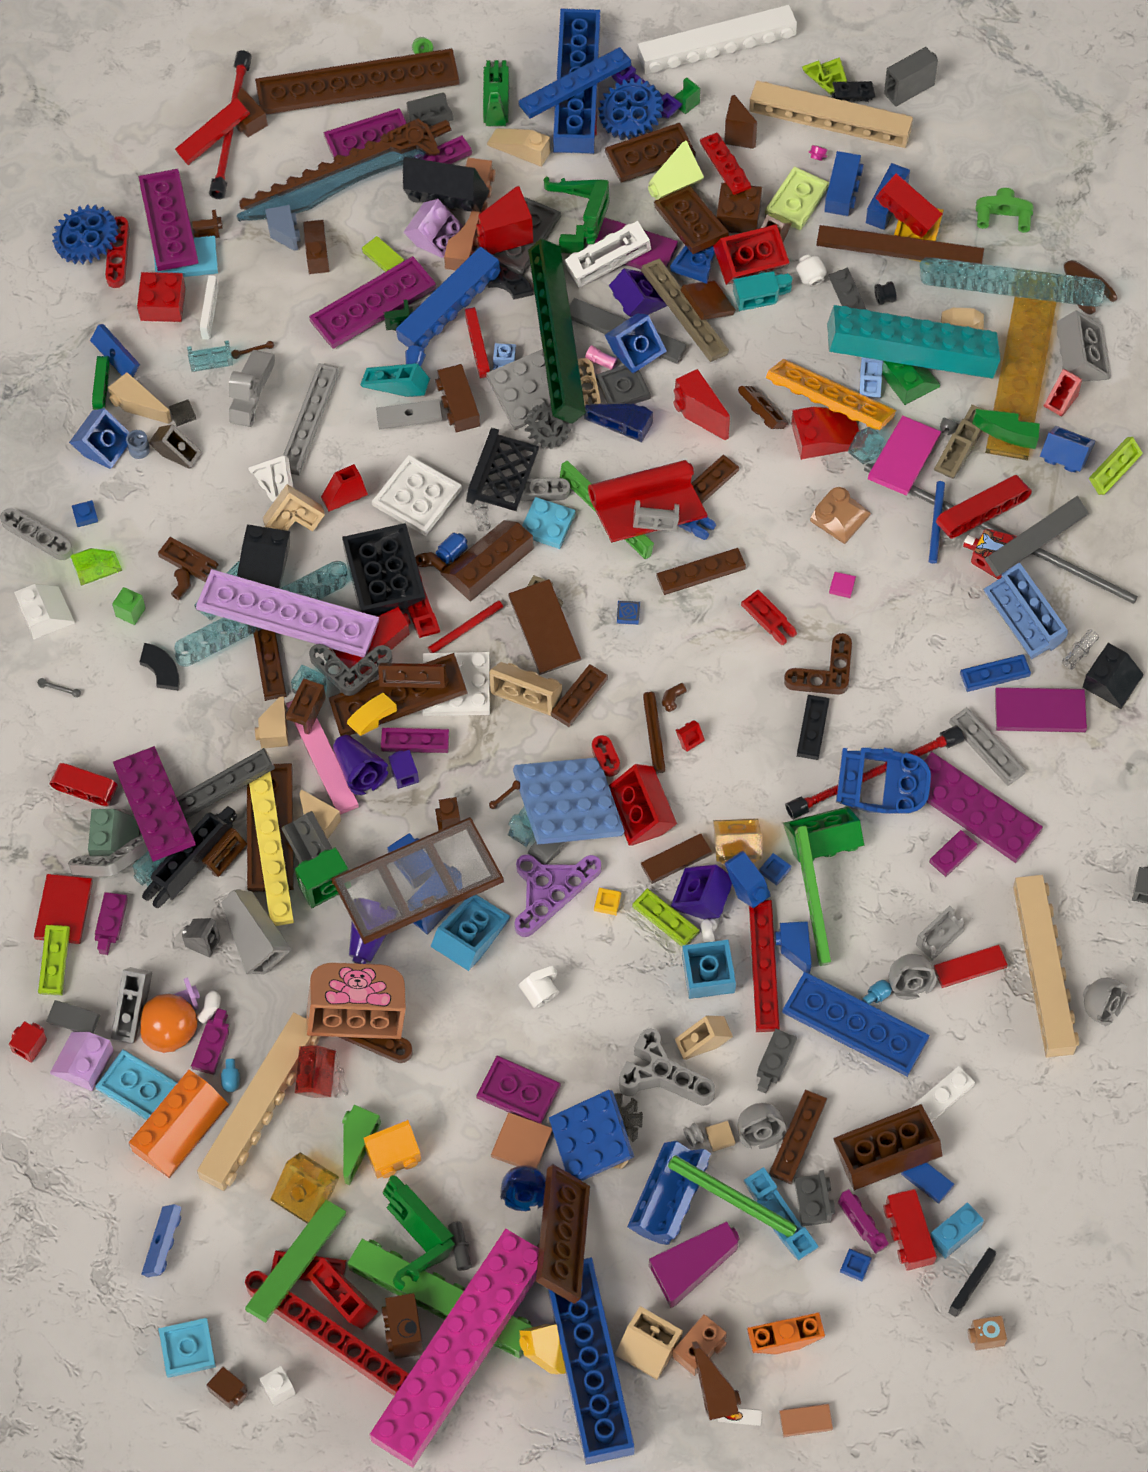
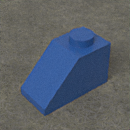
M741 851L724 863L739 900L754 908L771 896L765 878L745 852Z
M808 922L780 923L779 931H775L776 945H780L781 954L803 972L810 973L811 953Z

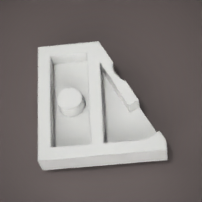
M286 456L249 467L250 473L257 478L259 485L262 489L266 490L272 502L276 500L286 484L293 487L289 459Z

